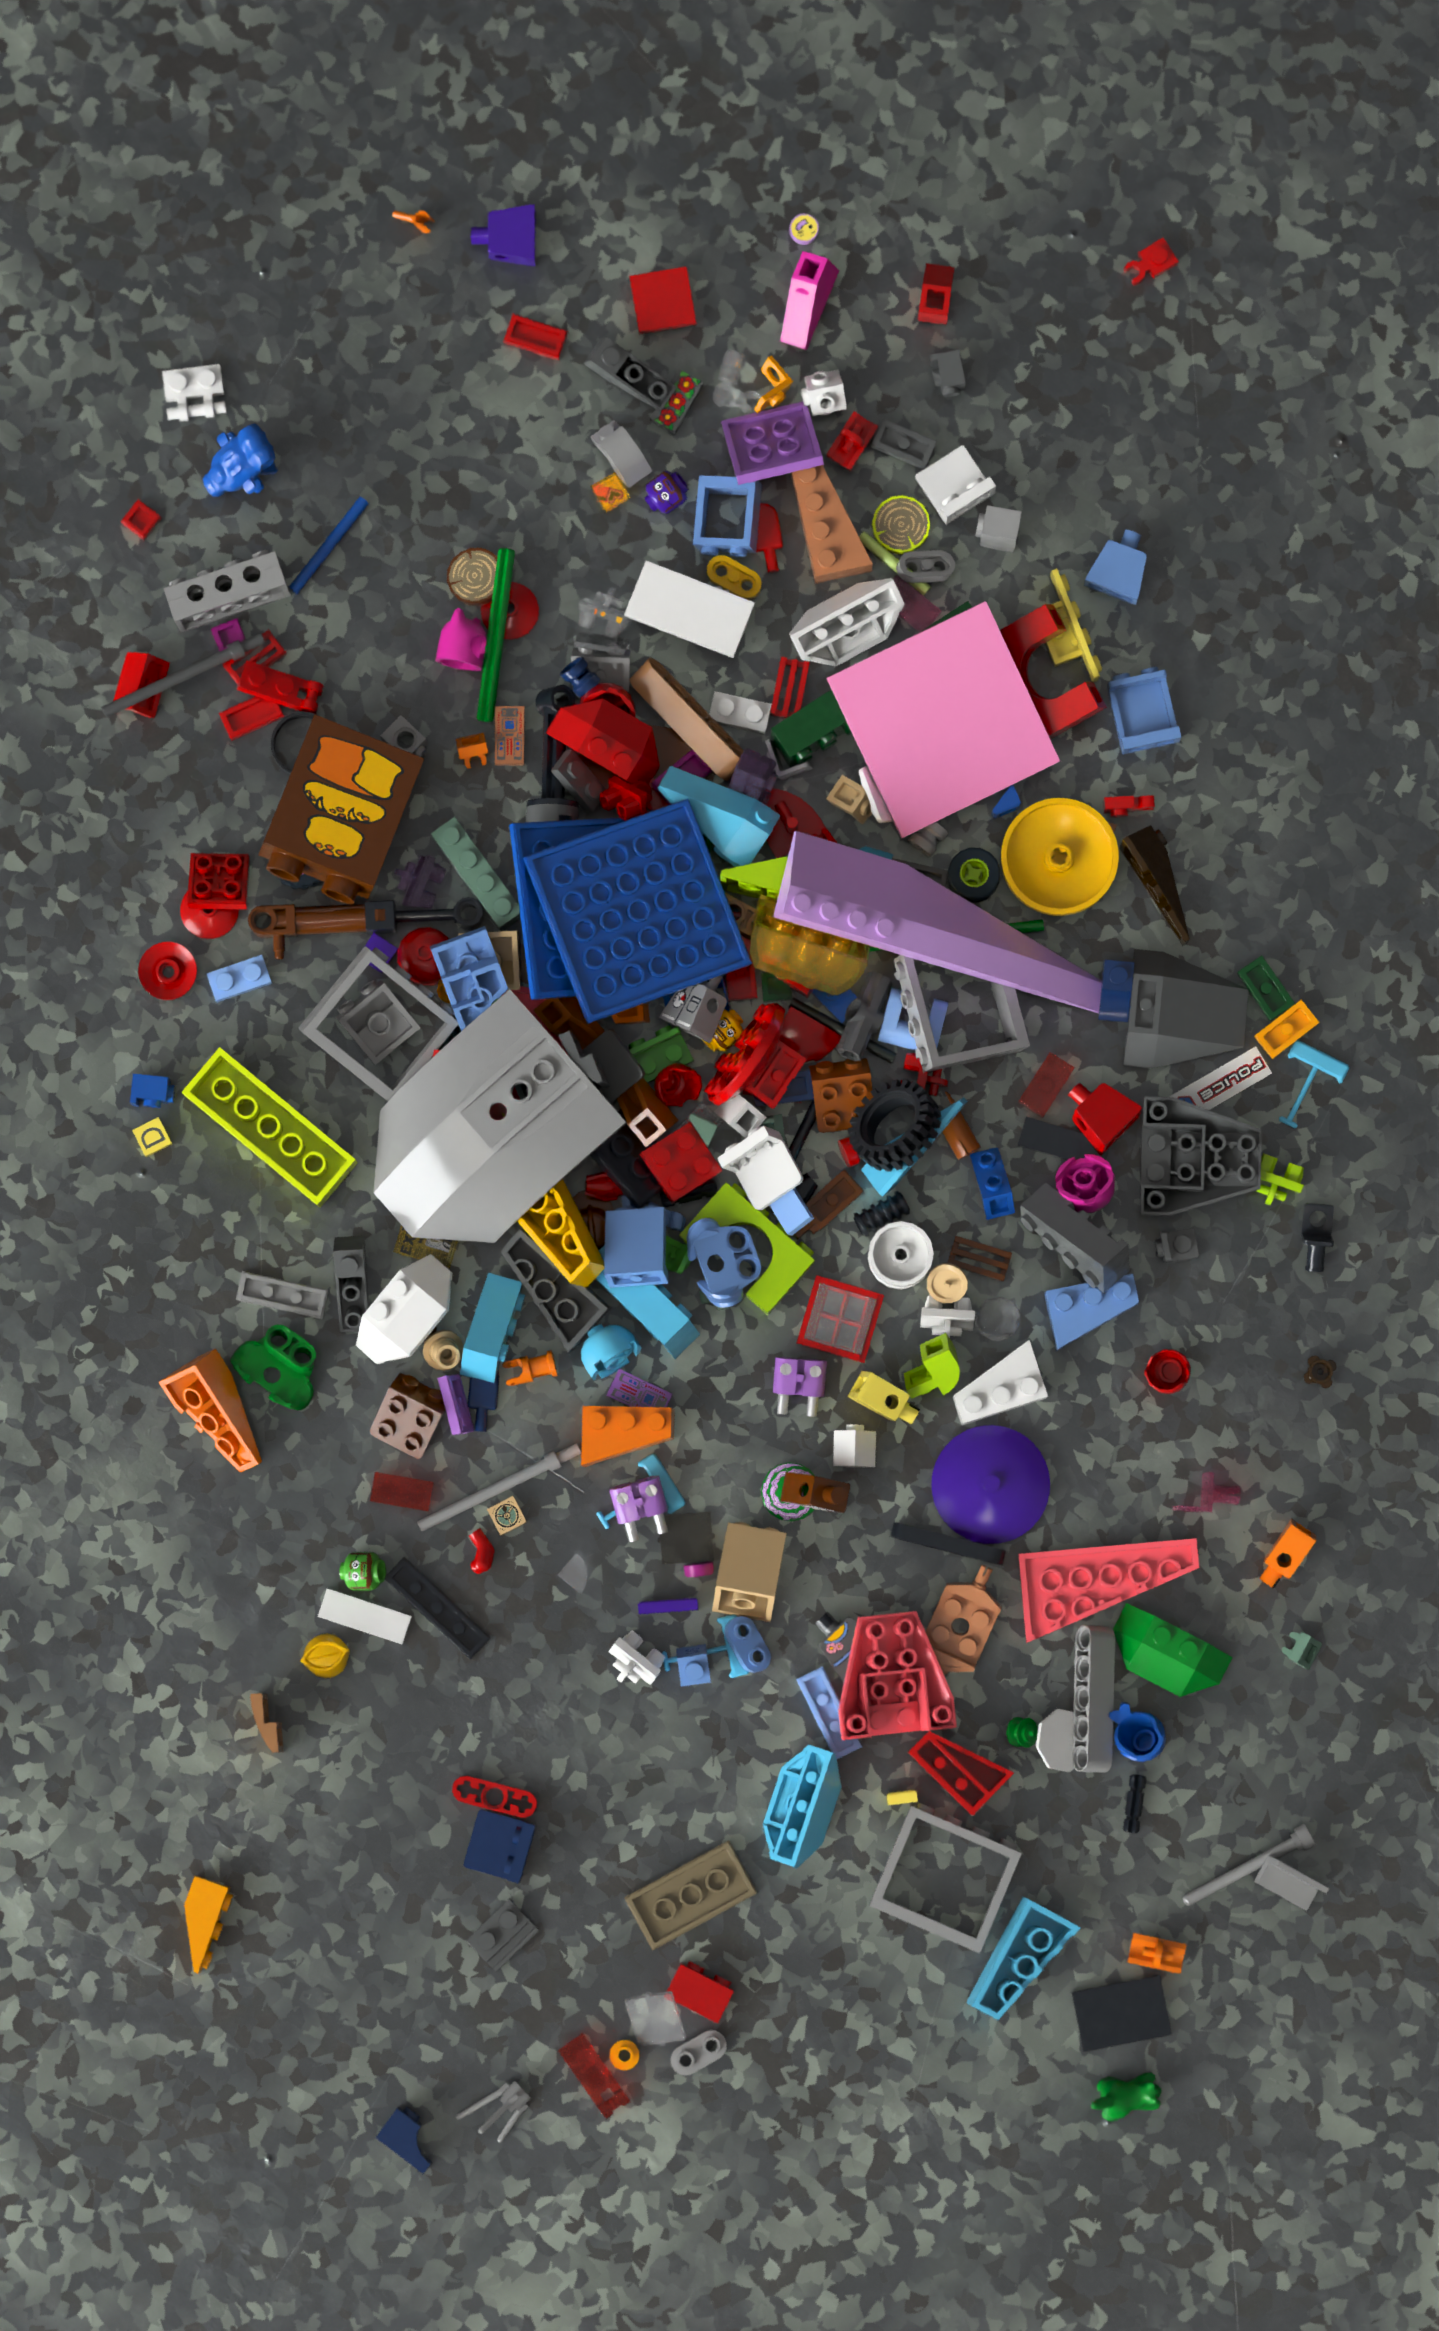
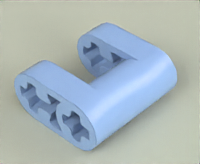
M891 987L878 1041L916 1051L915 1038L909 1033L908 1022L899 1019L902 1009V990ZM934 998L929 1021L937 1048L949 1002Z

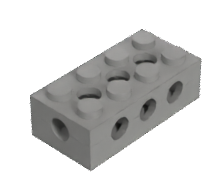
M269 550L259 551L252 555V559L243 562L241 559L230 561L224 565L225 568L217 571L206 569L198 572L196 578L187 581L185 578H179L171 581L169 587L163 589L174 622L180 633L291 596L276 552L269 553ZM253 578H259L256 582L250 583ZM231 587L229 591L222 592L224 588ZM204 596L201 600L194 601L197 597Z

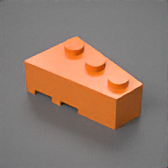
M583 1406L581 1466L587 1467L673 1440L675 1409L672 1407Z

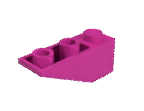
M802 251L791 279L780 339L782 343L807 350L840 271L828 258Z

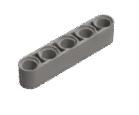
M1082 1625L1076 1632L1072 1760L1074 1768L1078 1772L1105 1773L1108 1772L1112 1765L1113 1720L1110 1719L1109 1713L1114 1710L1115 1634L1109 1626Z

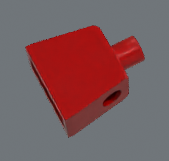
M1078 1083L1068 1094L1079 1105L1073 1114V1122L1101 1156L1139 1119L1143 1109L1139 1104L1106 1083H1101L1092 1093L1084 1085Z

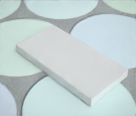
M645 561L624 616L734 658L755 602Z

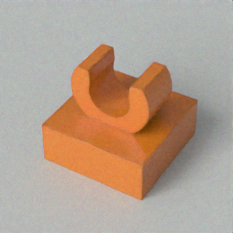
M484 733L456 739L459 758L464 759L467 769L471 768L470 759L473 756L480 757L482 765H486L488 748Z

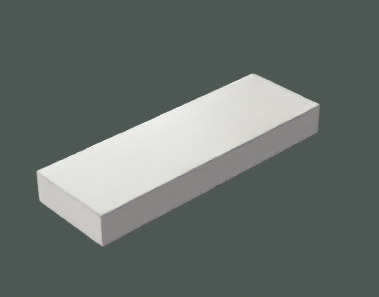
M330 1589L326 1590L318 1614L320 1618L402 1645L412 1618L410 1615Z

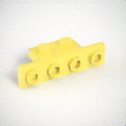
M1056 568L1051 570L1050 577L1060 601L1053 603L1067 631L1045 644L1054 666L1082 657L1091 681L1096 682L1100 676L1099 672L1102 671L1100 661L1097 655H1091L1088 645L1092 644L1086 628L1081 629L1077 620L1081 615L1076 602H1070L1067 591H1070V586L1065 574L1060 575Z

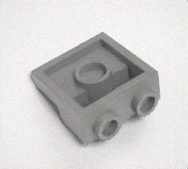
M374 980L367 983L360 990L363 995L354 1002L351 999L345 1001L337 1009L340 1014L335 1017L374 1065L379 1063L420 1029V1026L381 980L377 983Z

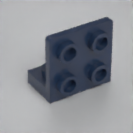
M479 1810L464 1860V1867L508 1879V1881L518 1884L521 1883L537 1825L486 1810Z

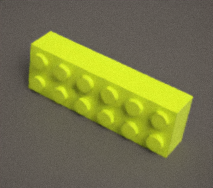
M220 1047L182 1091L185 1097L319 1208L322 1207L358 1164L356 1159Z

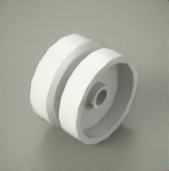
M903 1221L889 1223L878 1230L870 1242L868 1253L870 1271L877 1281L889 1288L901 1290L914 1287L924 1280L932 1266L934 1254L932 1243L925 1231L913 1223ZM898 1249H903V1254H906L905 1259L898 1260L895 1257Z

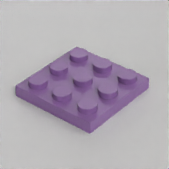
M803 401L721 421L738 485L824 465L808 406H804Z

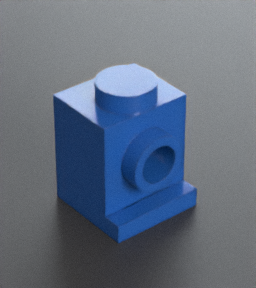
M133 1074L130 1104L132 1106L139 1107V1102L144 1101L143 1106L161 1108V1103L169 1104V1102H174L175 1085H171L169 1077Z

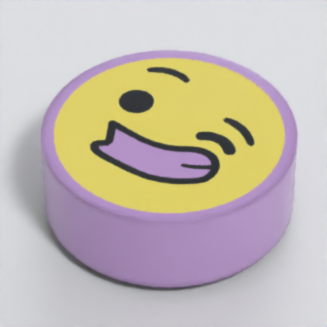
M809 214L797 215L790 224L792 239L801 245H807L816 240L819 233L817 220Z

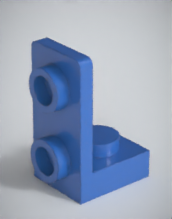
M995 1147L970 1154L981 1192L986 1220L1015 1213L1012 1191L999 1149Z

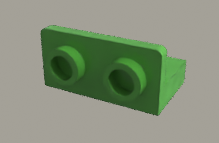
M671 1025L666 1026L655 1032V1038L648 1041L641 1038L628 1045L629 1051L644 1069L645 1075L643 1078L647 1083L654 1081L658 1073L670 1064L682 1063L688 1065L694 1062L679 1027L672 1029Z

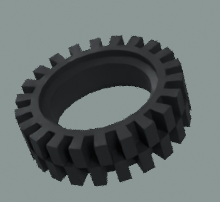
M898 1079L892 1080V1086L887 1082L881 1084L882 1092H879L876 1088L871 1091L873 1095L871 1100L866 1096L861 1100L865 1105L864 1108L857 1106L854 1110L859 1117H851L850 1124L853 1127L848 1128V1134L851 1136L849 1138L850 1144L876 1170L881 1171L883 1168L886 1172H891L893 1167L896 1170L903 1169V1161L910 1166L914 1163L912 1156L916 1155L920 1159L924 1155L920 1149L924 1146L929 1150L932 1144L928 1139H936L938 1135L934 1128H940L941 1122L937 1119L941 1117V1112L937 1109L939 1108L938 1104L921 1086L914 1081L911 1083L908 1079H903L902 1083ZM904 1105L914 1106L915 1117L907 1132L893 1143L883 1146L876 1145L874 1135L880 1122L898 1107Z

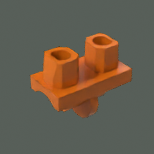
M1133 1933L1127 1962L1181 1974L1187 1944Z

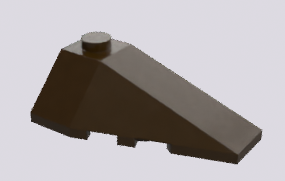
M1150 825L1125 837L1119 849L1182 946L1189 942L1190 937L1168 852L1165 848V845L1168 843L1159 829L1154 831Z

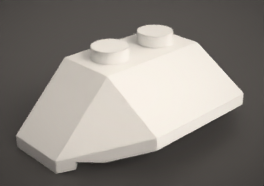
M892 578L857 583L807 610L789 635L802 660L838 666L886 640L905 603Z
M431 1254L400 1269L362 1315L356 1346L376 1364L411 1357L449 1311L453 1273Z

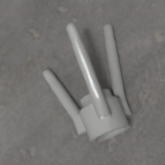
M515 2081L510 2086L505 2083L497 2091L458 2113L456 2118L460 2120L503 2095L499 2099L503 2105L478 2129L480 2134L484 2133L507 2110L511 2113L515 2110L497 2139L501 2143L519 2116L528 2108L526 2103L531 2098Z

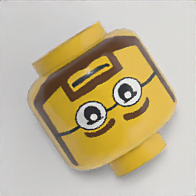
M724 1009L711 1042L702 1041L712 1051H727L737 1042L738 1037L743 1032L741 1027L743 1023L742 1018L735 1010L727 1011Z

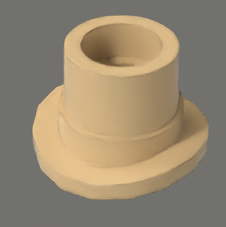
M942 1263L930 1271L927 1278V1289L930 1296L936 1301L953 1303L959 1301L965 1295L968 1289V1279L958 1266Z
M441 1330L427 1338L422 1351L424 1359L431 1367L436 1370L445 1371L459 1364L464 1347L462 1340L456 1333L449 1330Z

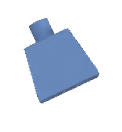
M1125 530L1120 543L1108 540L1090 569L1084 586L1136 605L1147 556L1146 553L1136 550L1141 535L1131 530Z

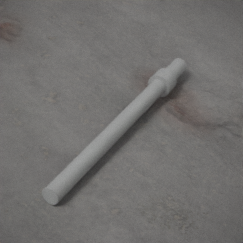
M575 1443L557 1453L552 1451L544 1455L543 1460L418 1520L417 1524L420 1530L423 1532L549 1469L552 1472L562 1467L561 1463L581 1454L579 1446Z

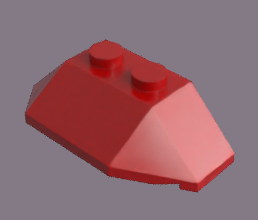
M603 698L560 707L546 731V734L631 784L640 780L649 784L660 767L653 728Z

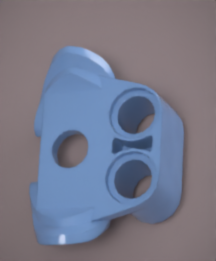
M712 1218L701 1219L689 1228L687 1233L688 1259L693 1261L697 1256L705 1281L700 1280L697 1282L699 1288L708 1300L717 1307L724 1308L738 1304L743 1299V1288L755 1280L761 1272V1262L750 1233L740 1226L720 1227ZM733 1233L739 1235L742 1239V1245L738 1249L732 1247L729 1243V1237ZM712 1255H717L723 1260L724 1265L719 1272L711 1271L707 1265V1261ZM742 1261L748 1262L751 1265L752 1273L750 1276L741 1274L739 1265Z

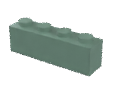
M455 816L431 833L434 842L474 897L480 902L482 908L499 931L506 930L521 919L519 904Z

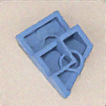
M485 926L430 946L461 1031L488 1009L508 989Z

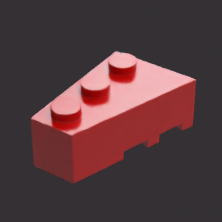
M930 1731L907 1752L971 1816L1014 1774V1772Z

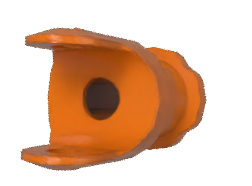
M552 1350L547 1351L545 1355L532 1358L524 1356L505 1361L502 1364L503 1368L517 1366L523 1368L519 1377L506 1381L508 1386L533 1382L534 1378L550 1374L553 1377L558 1376Z

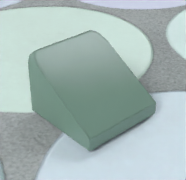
M694 1113L690 1114L689 1121L707 1148H709L718 1130L717 1124Z

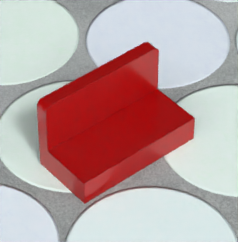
M127 652L113 701L166 677L170 662L149 653ZM162 692L124 710L133 711L147 718H155Z

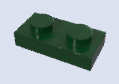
M1260 956L1237 972L1269 1021H1272L1295 1005V1002L1263 956Z

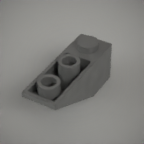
M607 336L597 342L583 363L607 381L659 411H662L677 388Z
M335 1237L333 1254L340 1333L359 1332L362 1315L369 1308L365 1237Z

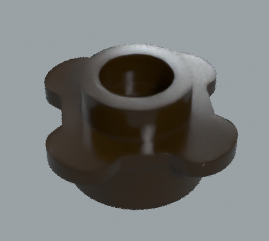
M1311 1356L1308 1359L1309 1368L1308 1372L1304 1374V1381L1307 1384L1316 1383L1320 1384L1322 1388H1329L1332 1385L1331 1377L1333 1371L1337 1368L1336 1363L1333 1360L1326 1361L1319 1359L1318 1356ZM1318 1369L1323 1371L1322 1375L1317 1373Z

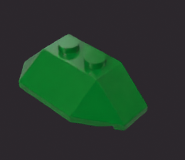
M1128 1603L1125 1604L1113 1628L1126 1670L1179 1697L1220 1684L1233 1658L1211 1644Z

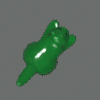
M1152 2072L1143 2073L1128 2081L1107 2076L1098 2082L1097 2090L1100 2092L1101 2097L1093 2101L1091 2107L1096 2110L1103 2109L1102 2117L1104 2119L1117 2121L1134 2110L1159 2109L1161 2103L1158 2098L1162 2090L1159 2085L1153 2083L1156 2077Z

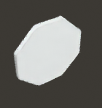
M1056 1709L1039 1723L1036 1748L1047 1768L1064 1772H1071L1074 1769L1072 1760L1073 1712Z

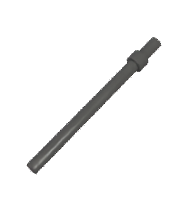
M261 633L241 642L236 640L228 644V648L101 708L107 718L230 659L234 661L245 656V652L265 644Z

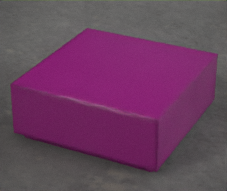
M238 618L210 628L219 652L228 648L227 645L236 640L241 642L246 639Z

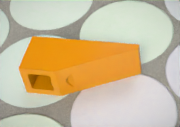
M198 1875L194 1876L184 1904L193 1971L197 1974L201 1973L202 1968L208 1969L213 1952L209 1951L212 1940L218 1941L223 1928V1924L219 1923L223 1911L228 1912L233 1899V1895L229 1894L231 1887Z

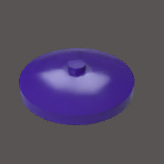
M978 1426L954 1437L939 1454L932 1473V1497L942 1520L961 1537L981 1544L1005 1543L1025 1534L1042 1516L1050 1494L1049 1470L1039 1449L1023 1434L1003 1426Z

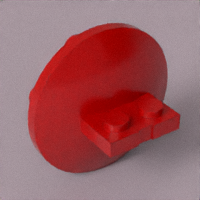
M778 1003L761 1004L755 1011L753 1020L743 1030L734 1044L735 1047L740 1049L739 1052L735 1054L730 1052L728 1055L725 1053L721 1054L714 1065L717 1072L704 1090L708 1094L709 1101L718 1106L746 1090L769 1107L775 1108L785 1094L787 1086L796 1077L807 1060L779 1040L785 1016V1009Z

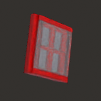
M816 1275L796 1344L865 1363L884 1295Z

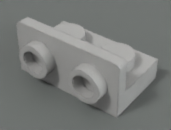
M589 644L573 648L571 662L583 656L588 662L589 670L595 672L601 679L599 683H614L622 686L629 692L631 650H625V647L619 648L622 646H608L607 649H596L594 645Z

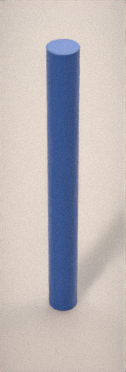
M360 496L289 585L288 588L295 594L300 592L369 503Z

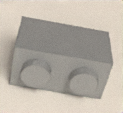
M987 505L986 514H979L975 537L981 538L980 546L1014 553L1022 512Z

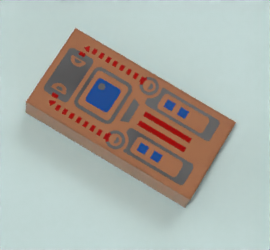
M495 706V766H524L525 707Z

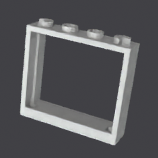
M365 946L298 1029L385 1100L389 1101L431 1059L434 1049L438 1050L458 1026V1022L453 1018L455 1014L452 1008L444 1002L439 1006L431 1000L434 994L421 983L418 987H415L408 981L412 977L399 965L395 969L386 963L389 957L377 947L371 951ZM370 962L444 1021V1024L391 1088L317 1029Z
M903 955L894 959L897 971L894 975L900 981L902 989L901 1003L908 1012L910 1019L908 1021V1029L910 1035L915 1038L917 1046L916 1059H920L923 1073L1021 1052L1030 1046L1015 988L991 982L1006 1042L939 1057L914 962L920 960Z
M918 1803L917 1808L910 1806L869 1906L980 1953L1022 1853L1016 1851L1017 1844L1001 1838L1000 1843L988 1839L990 1833L974 1826L972 1832L962 1828L963 1821L946 1814L944 1820L933 1815L935 1809ZM916 1818L1009 1857L976 1938L883 1898Z

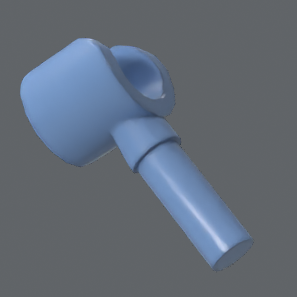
M650 1201L649 1204H648V1205H656V1206H659V1205L653 1203L652 1201ZM666 1210L669 1218V1225L667 1227L683 1231L686 1222L685 1217L678 1212Z

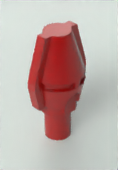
M605 1172L586 1176L585 1194L603 1201L617 1200L618 1195L623 1194Z

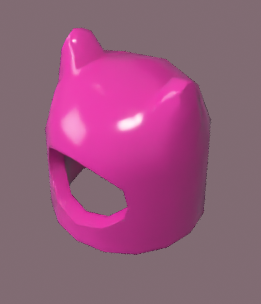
M457 608L451 620L444 624L441 630L435 661L455 669L480 671L487 641L486 631L481 626V620L479 618L470 620L465 617L463 610Z

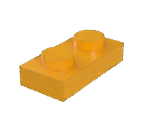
M1300 1000L1254 1037L1273 1060L1320 1022L1305 1003Z

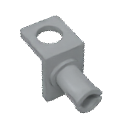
M770 739L765 741L768 748L767 755L744 764L749 780L774 771L781 780H785L814 769L811 763L805 762L783 770L776 746Z

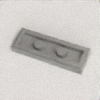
M242 1271L236 1301L323 1319L329 1290Z

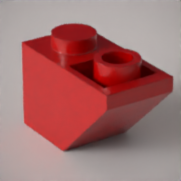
M926 263L918 321L947 325L955 267Z

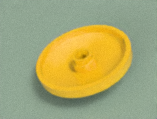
M1069 798L1045 799L1024 809L1008 827L1001 847L1002 872L1012 893L1029 908L1047 915H1072L1095 905L1109 890L1118 868V844L1109 823L1091 806Z

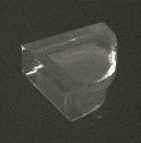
M576 1552L558 1576L581 1594L585 1589L588 1576L586 1565L581 1556Z

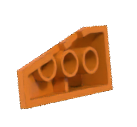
M216 1348L196 1357L159 1381L173 1406L181 1414L186 1412L196 1422L194 1427L200 1433L205 1431L215 1441V1448L239 1472H243L262 1462L232 1373Z

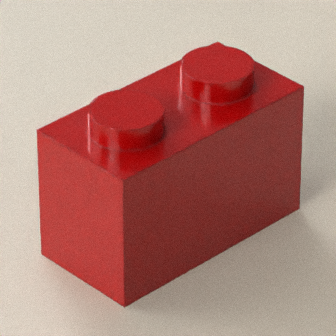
M688 1961L687 1965L681 1963L665 1993V1997L718 2024L734 1993V1990L729 1988L732 1982L716 1974L713 1979L704 1975L705 1968L691 1961Z

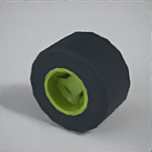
M967 848L953 857L948 867L947 882L952 892L971 903H979L987 900L995 893L1000 882V867L997 859L990 852L982 848Z

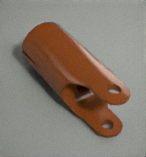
M945 1091V1094L952 1105L953 1103H955V1101L951 1097V1095L947 1091ZM959 1111L942 1133L957 1159L961 1160L969 1156L970 1153L972 1154L979 1150L981 1146L961 1111Z

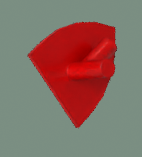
M768 788L763 804L780 814V817L767 838V842L775 858H781L789 854L795 831L808 835L816 833L819 836L822 834L821 829L825 825L814 809L800 797L784 790Z

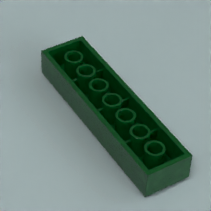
M967 601L961 606L951 611L950 613H948L947 615H945L944 617L940 618L939 620L931 624L930 626H928L927 628H925L924 630L944 620H947L971 608L972 606ZM831 689L772 727L771 740L791 768L796 764L809 762L813 758L811 754L820 748L822 751L828 750L837 743V737L843 733H846L848 736L852 732Z

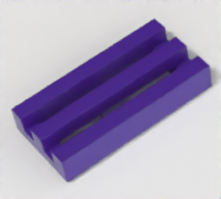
M696 1598L638 1603L639 1615L698 1610V1599Z

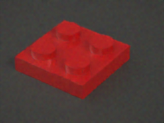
M691 1122L640 1154L672 1204L722 1173V1169Z

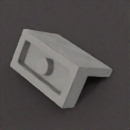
M1267 1856L1254 1880L1255 1883L1305 1911L1308 1910L1318 1890L1326 1894L1329 1890L1324 1885L1271 1856Z

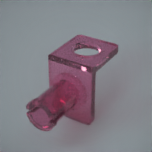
M1205 1472L1202 1474L1201 1507L1178 1505L1172 1506V1511L1212 1512L1213 1503L1238 1505L1240 1497L1229 1496L1228 1494H1241L1240 1486L1215 1485L1214 1472Z

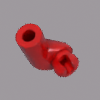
M479 1528L469 1535V1538L477 1548L475 1560L471 1561V1569L477 1574H482L491 1568L495 1549L482 1529Z

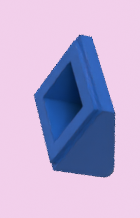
M1014 785L1008 788L992 810L991 815L993 819L1019 810L1021 801Z

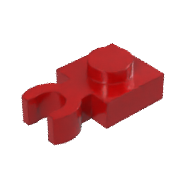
M1163 237L1138 253L1141 261L1128 262L1124 266V271L1126 273L1131 269H1136L1139 272V275L1132 279V284L1137 285L1143 281L1145 274L1148 272L1155 279L1178 265L1179 261Z
M1154 795L1104 797L1103 814L1110 813L1112 818L1127 817L1128 812L1137 810L1150 811L1155 808Z

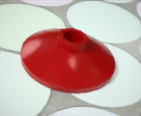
M511 582L509 604L514 605L515 610L512 613H507L504 639L514 640L527 635L536 625L539 616V606L533 592L520 583ZM491 602L481 606L482 621L487 629L489 626Z
M188 891L185 893L180 906V914L185 927L193 935L203 939H216L226 935L235 926L239 916V909H214L211 913H205L203 909H188Z
M161 942L151 946L143 954L138 966V976L141 985L151 996L161 1000H174L184 996L193 987L197 977V965L191 952L181 944ZM171 967L174 969V974L172 977L167 978L164 976V970Z

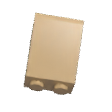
M728 1522L712 1612L734 1614L750 1619L771 1622L786 1533L770 1527L762 1529L751 1527L743 1522L735 1524Z

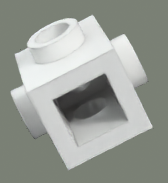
M839 370L819 371L804 377L806 388L801 389L804 406L810 405L813 416L829 415L834 411L847 409Z

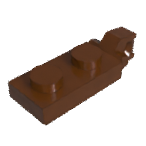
M845 1169L806 1203L814 1219L793 1235L797 1240L809 1230L813 1235L821 1231L864 1192Z

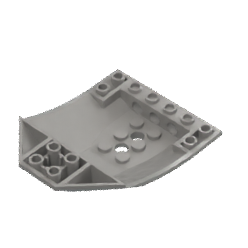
M509 989L429 1060L380 1109L374 1194L412 1238L495 1243L559 1181L626 1124V1121ZM517 1084L528 1086V1096L523 1100H517L512 1095V1090ZM496 1103L505 1105L507 1109L506 1116L501 1120H494L490 1116V1108Z

